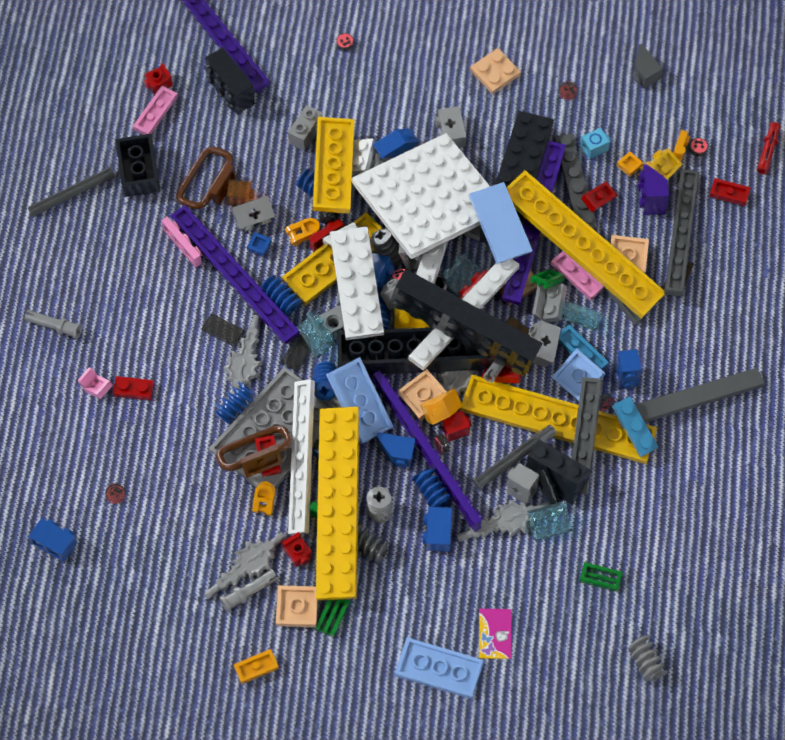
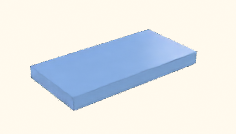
M504 182L469 194L497 264L532 252Z
M357 358L326 374L341 407H359L360 409L359 444H363L376 437L377 432L383 433L394 427L361 358Z
M407 637L395 676L473 699L484 660Z

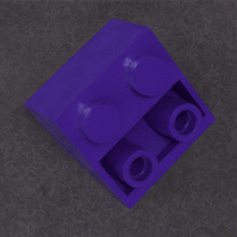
M643 164V170L639 172L638 192H641L639 207L643 208V215L666 214L669 199L668 181L648 164Z

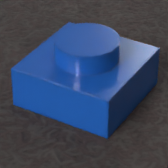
M254 232L247 245V251L264 257L272 243V239Z

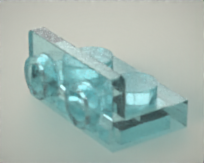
M308 312L306 314L308 318L298 325L297 328L314 356L319 358L332 348L335 342L332 339L333 334L323 325V318L318 313Z

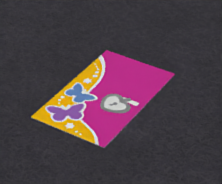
M479 609V658L511 659V609Z

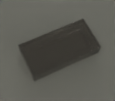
M212 313L202 327L203 332L233 347L237 345L244 334V329Z
M300 331V335L295 338L282 358L281 364L298 372L317 343V340Z

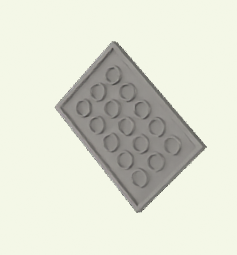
M284 367L210 446L209 452L216 455V452L222 446L275 425L286 427L292 436L294 384L297 381L303 380ZM315 396L312 448L319 441L320 409L339 408L330 400H320ZM281 433L272 434L274 435L276 445L285 441ZM252 442L224 454L223 457L226 463H235L240 461L241 458L256 453V443ZM292 445L287 450L280 452L283 464H280L281 474L262 477V473H258L246 478L243 468L235 470V472L255 487L260 482L267 481L274 485L276 489L291 472Z

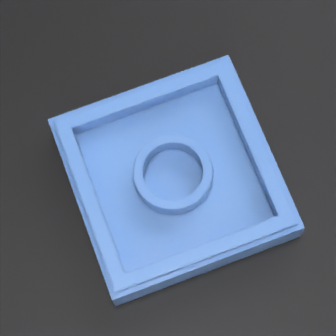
M576 349L552 378L579 401L582 377L602 379L606 373Z

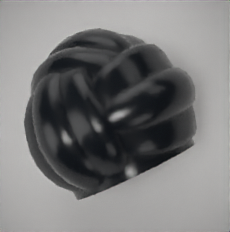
M319 211V220L323 224H328L338 219V213Z

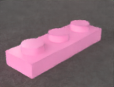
M161 86L133 125V130L143 135L153 133L178 98L177 93Z
M168 217L161 220L163 230L195 268L202 264L200 250L190 244L189 237L179 231L178 224L175 221H171Z
M564 251L551 261V265L559 273L564 274L565 278L590 301L604 290V286Z

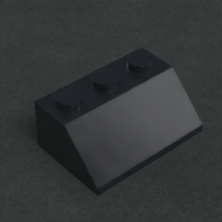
M539 439L528 455L525 466L534 472L538 468L546 466L551 480L555 482V490L558 497L571 505L574 504L593 472Z

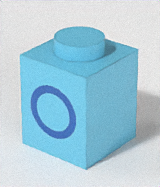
M599 128L581 136L580 146L590 160L609 151L611 141L609 135Z

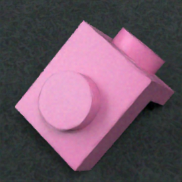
M90 367L78 379L79 384L86 393L99 399L113 386L110 380L97 375Z

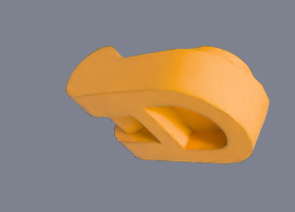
M682 129L673 152L680 162L686 150L684 146L688 145L691 137L688 135V131Z
M307 218L287 226L285 231L291 237L290 242L292 246H298L303 241L308 240L314 232L320 231V225L316 219ZM299 230H301L302 233H300V234L297 235L296 232L299 231Z
M263 481L257 485L254 492L252 512H263L265 515L272 516L275 487L270 482Z

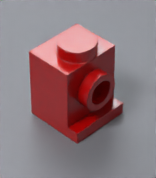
M164 63L160 64V67L144 74V85L147 90L151 89L154 95L161 86L166 88L173 86L172 76Z
M299 532L282 542L284 552L295 567L304 566L310 562L312 551Z

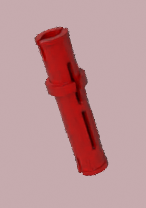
M777 122L770 123L768 133L764 137V147L756 170L759 174H768L775 146L779 142L778 135L781 124Z

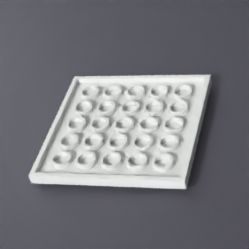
M447 133L352 178V184L411 259L480 226L469 194L490 187Z

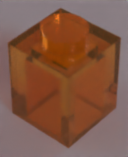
M229 180L227 192L228 205L238 206L255 199V189H252L251 182Z

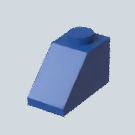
M410 128L394 130L375 142L373 146L382 159L395 158L414 149L419 141Z
M377 432V445L389 461L399 468L411 467L415 451V438Z

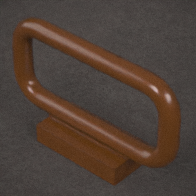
M218 147L205 148L177 190V201L181 205H186V207L192 209L204 208L211 199L214 203L220 205L237 178L235 168L232 165V154ZM210 154L225 157L226 162L204 198L199 202L185 199L183 195L206 157Z
M275 425L222 446L218 449L215 456L223 470L235 471L243 468L244 474L248 478L283 464L280 452L287 450L292 445L293 439L286 427ZM281 433L285 439L279 445H273L248 455L235 463L228 464L223 457L224 454L255 442L256 438Z

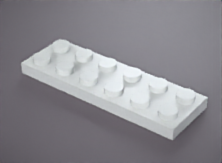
M360 227L331 231L330 239L346 340L384 335L368 228Z

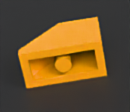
M455 388L420 404V407L427 422L434 425L453 415L462 407V403Z

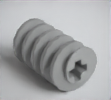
M383 487L372 488L366 497L368 515L377 523H384L392 515L391 494Z
M649 635L638 638L628 647V651L633 653L632 659L636 660L635 665L640 667L639 673L644 674L642 676L644 681L657 680L668 672L667 670H660L664 667V663L657 664L661 657L653 656L657 649H649L653 645V642L646 643L650 638Z

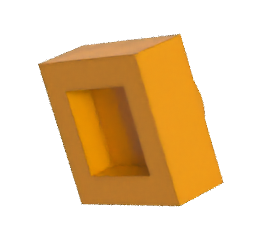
M631 151L617 162V167L629 177L643 165V162Z

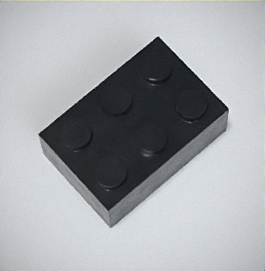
M223 47L205 57L206 79L210 85L216 87L217 94L226 100L230 110H234L238 115L255 105L253 84Z
M152 133L115 139L124 197L161 192Z

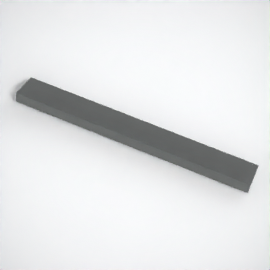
M681 169L664 294L683 297L699 171Z
M754 368L635 404L646 423L764 387L765 383L758 369ZM615 413V416H616V418H617V420H618V422H619V424H620V426H621V428H622V430H623L624 428H623V426H622L620 420L618 419V417H617V415H616V413Z

